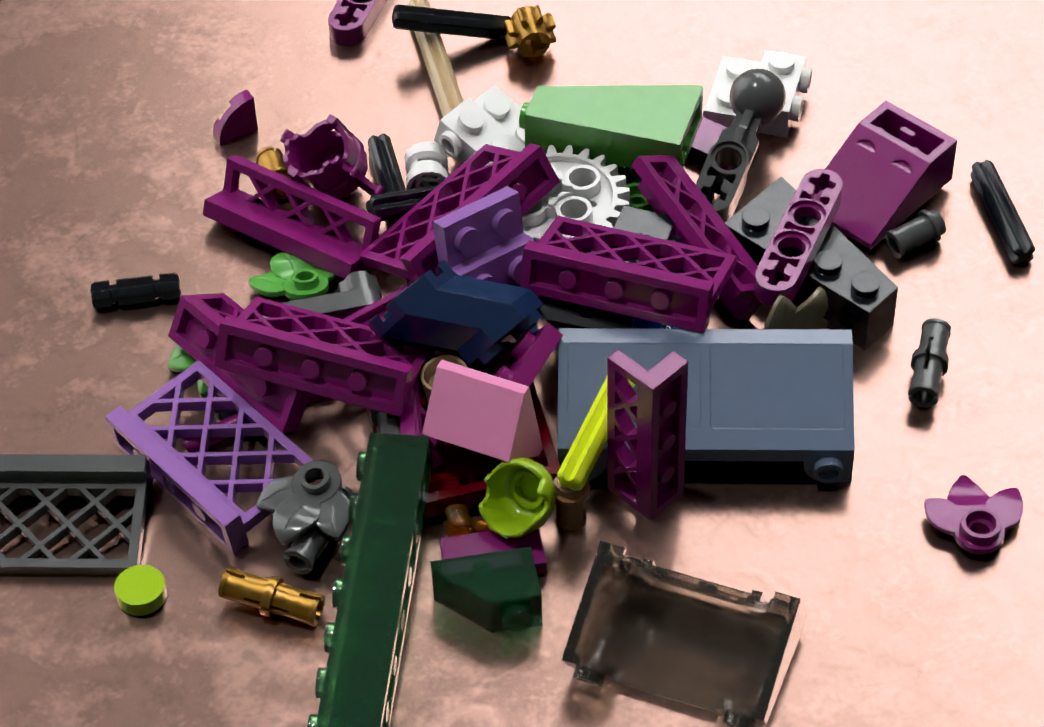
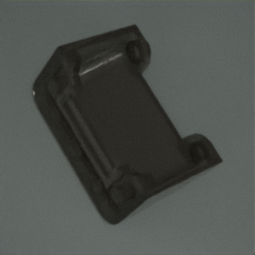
M600 541L562 657V661L566 665L575 669L572 677L598 687L603 686L604 680H609L724 715L722 723L729 727L766 726L807 617V612L801 598L775 591L774 597L770 598L768 603L763 592L752 590V593H748L658 567L653 560L643 558V561H640L639 559L625 556L626 549L624 547Z

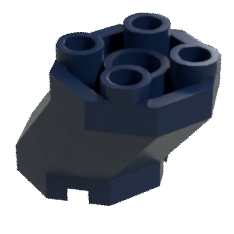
M443 260L437 265L434 273L429 270L385 306L388 311L382 315L385 318L384 321L376 314L369 321L368 326L382 341L454 354L462 359L467 367L474 364L480 371L505 349L501 341L509 334L515 340H518L524 332L529 331L538 323L542 315L537 310L543 303L528 288L456 275L446 261Z

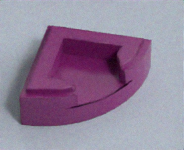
M247 89L235 95L229 101L231 106L225 111L221 119H216L213 127V137L219 145L258 130L254 97Z

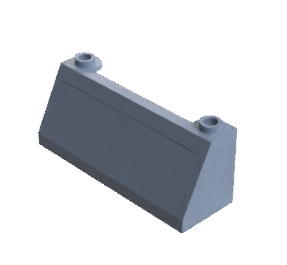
M559 328V332L563 334L558 342L557 457L560 466L607 377V358L615 351L620 350L649 371L674 351L688 361L685 461H803L805 473L814 480L822 483L852 481L855 454L852 330L706 329L704 333L687 329ZM635 385L633 388L636 394L638 388L637 385ZM625 408L627 414L629 415V417L631 418V420H632V422L634 423L635 427L637 428L636 423H635L634 420L632 419V417H631V415L629 414L628 410ZM607 441L587 479L588 481L602 475L606 470ZM625 441L627 447H628L629 450L631 451V453H632V455L634 456L635 460H637L636 457H635V455L633 454L632 450H631L630 447L628 446L627 442Z

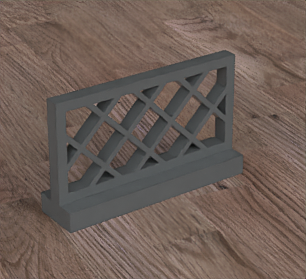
M0 454V513L12 524L0 534V549L19 534H22L34 546L20 558H6L0 551V574L119 575L129 567L140 565L148 496H152L153 476L146 455ZM19 496H33L39 504L20 519L6 507ZM68 496H82L89 504L69 520L55 507ZM117 496H135L134 507L118 520L104 507ZM49 512L61 526L40 542L27 528ZM98 512L111 526L89 542L76 528ZM132 524L130 533L126 528ZM71 534L83 548L69 559L56 558L49 550L67 535ZM120 534L129 543L128 559H106L98 550Z

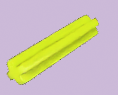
M607 377L557 472L558 483L564 488L579 491L584 487L607 441ZM628 380L632 388H634L635 384Z

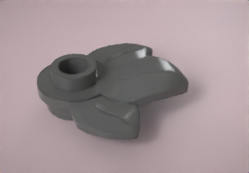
M322 460L308 462L301 466L294 475L278 478L271 482L261 492L256 505L261 511L274 513L273 527L282 545L295 540L314 525L328 537L340 540L349 526L352 515L351 503L341 492L342 478L339 470L332 463ZM323 479L319 484H310L315 480Z

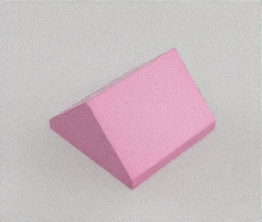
M441 359L436 368L422 431L423 435L507 462L515 458H530L540 455L543 445L529 386Z

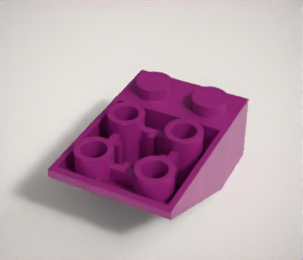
M885 100L856 125L825 168L836 172L843 181L841 205L832 224L840 232L871 250L885 238L887 231L894 230L952 180L957 139ZM820 190L818 194H814L815 200L820 202L823 190Z

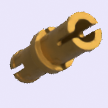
M230 566L223 573L218 590L219 598L257 608L261 615L273 617L274 614L285 616L314 627L318 624V620L320 621L325 606V595L285 584L283 578L271 576L268 579Z

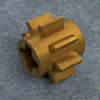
M539 5L517 8L512 14L511 20L504 21L508 32L505 38L509 49L514 50L519 47L523 58L526 56H540L549 49L550 43L557 41L553 31L556 28L551 13L542 15Z

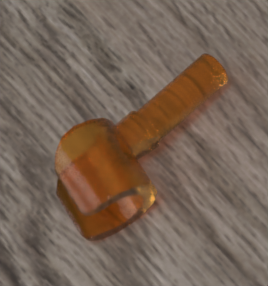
M454 504L445 509L447 520L443 521V525L448 537L492 531L485 521L472 520L466 505Z

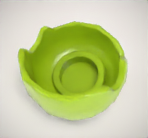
M527 457L515 458L510 462L502 461L492 470V473L484 478L487 491L485 498L479 503V511L489 529L504 538L526 536L545 525L552 516L556 497L555 484L552 482V476L541 464Z

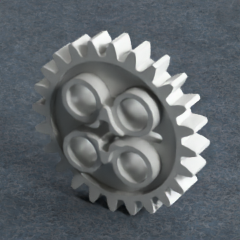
M549 145L545 155L558 176L560 183L522 216L524 233L534 238L535 242H538L557 216L614 228L623 206H630V189L626 188L625 175H618V166L616 164L606 166L604 155L591 160L590 149L587 148L579 155L573 154L572 145H568L563 153H557L555 147ZM562 234L566 239H567V238H573V237H574V236Z

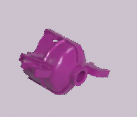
M329 114L326 120L316 123L309 131L302 135L294 134L289 129H286L279 141L285 147L283 161L288 168L287 174L295 181L336 199L350 196L358 187L362 188L370 196L386 193L383 186L375 184L365 177L368 171V162L364 145L337 117Z

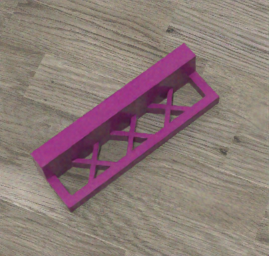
M237 155L227 158L223 190L206 198L203 208V216L344 279L350 273L366 271L371 268L364 265L359 254L379 237L381 218ZM240 173L249 176L258 193L251 195L238 189ZM275 188L284 191L294 209L287 211L280 208L271 191ZM313 204L322 208L331 225L323 227L317 224L308 206ZM350 220L365 227L363 244L353 240L344 224L345 222Z
M674 155L638 156L631 165L642 179L637 188L656 213L669 215L676 225V236L682 238V243L737 255L735 269L720 293L719 298L737 321L749 320L762 305L754 294L757 264ZM700 266L702 269L712 268L708 266Z
M224 293L181 295L168 337L195 360L201 361L282 433L297 431L307 402L335 400L214 367L220 322L226 316L237 318L244 309Z
M617 350L607 358V489L651 521L684 493L688 361L673 351L648 371L623 352ZM628 380L638 386L637 394ZM625 408L628 410V412H629V414L631 415L632 419H633L634 422L636 423L637 428L635 427V425H634V423L632 422L631 418H630L629 415L627 414ZM625 441L627 442L628 446H629L630 449L632 450V452H633V454L635 455V457H636L637 460H635V458H634V456L632 455L631 451H630L629 448L627 447ZM625 473L631 481L632 485L625 480Z

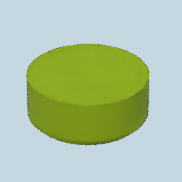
M135 565L125 569L119 574L114 584L119 607L130 615L143 616L151 614L164 604L167 597L163 574L157 568L150 565Z

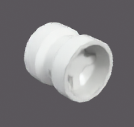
M430 141L419 142L412 145L406 151L404 160L407 173V190L439 185L449 176L447 171L448 157L442 146L438 143Z

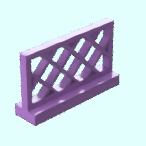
M199 360L129 412L120 405L105 416L115 445L126 455H146L153 480L233 555L249 544L246 533L271 514L270 512L259 510L256 505L244 513L235 504L237 492H262L267 485L276 480L273 479L275 463H296L301 467L308 462L314 461ZM198 380H201L209 387L207 398H183L184 391ZM205 410L203 425H179L181 411ZM214 410L237 411V424H213ZM172 411L170 426H149L144 422L155 412ZM265 436L269 440L268 450L242 451L244 437ZM235 437L233 452H209L210 438ZM177 438H201L200 451L196 453H178L175 450ZM266 464L264 479H239L240 465ZM231 465L230 480H208L205 477L206 466Z

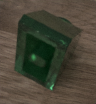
M531 547L430 561L433 596L436 602L491 633L504 631L519 632L530 627L543 626L542 595Z

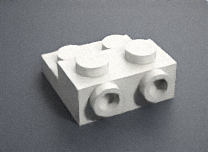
M767 49L764 50L761 61L723 55L703 110V117L725 127H730L736 115L731 108L729 100L733 82L740 74L747 70L765 69L774 73L781 80L785 88L786 100L779 116L769 123L760 125L757 133L787 138L792 121L799 122L802 115L804 96L800 95L801 93L808 94L811 86L813 68L806 67L807 56Z
M493 85L474 101L468 97L444 116L439 122L434 141L442 146L446 155L454 157L460 164L467 161L485 144L521 152L525 148V129L519 127L521 107L496 85Z

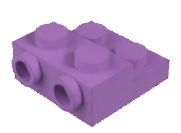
M506 186L433 221L438 264L445 260L456 275L520 287L523 248L529 240L535 242V239L523 231L518 191Z

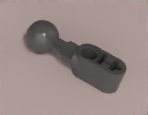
M765 69L747 70L740 74L733 82L729 100L731 108L736 114L730 127L722 130L717 143L710 149L696 182V186L710 204L713 202L714 193L720 195V200H716L712 207L724 222L733 216L745 188L747 173L759 146V140L756 137L759 126L769 123L779 116L785 105L786 92L783 83L778 76ZM724 165H729L736 169L728 171L721 169L720 167Z

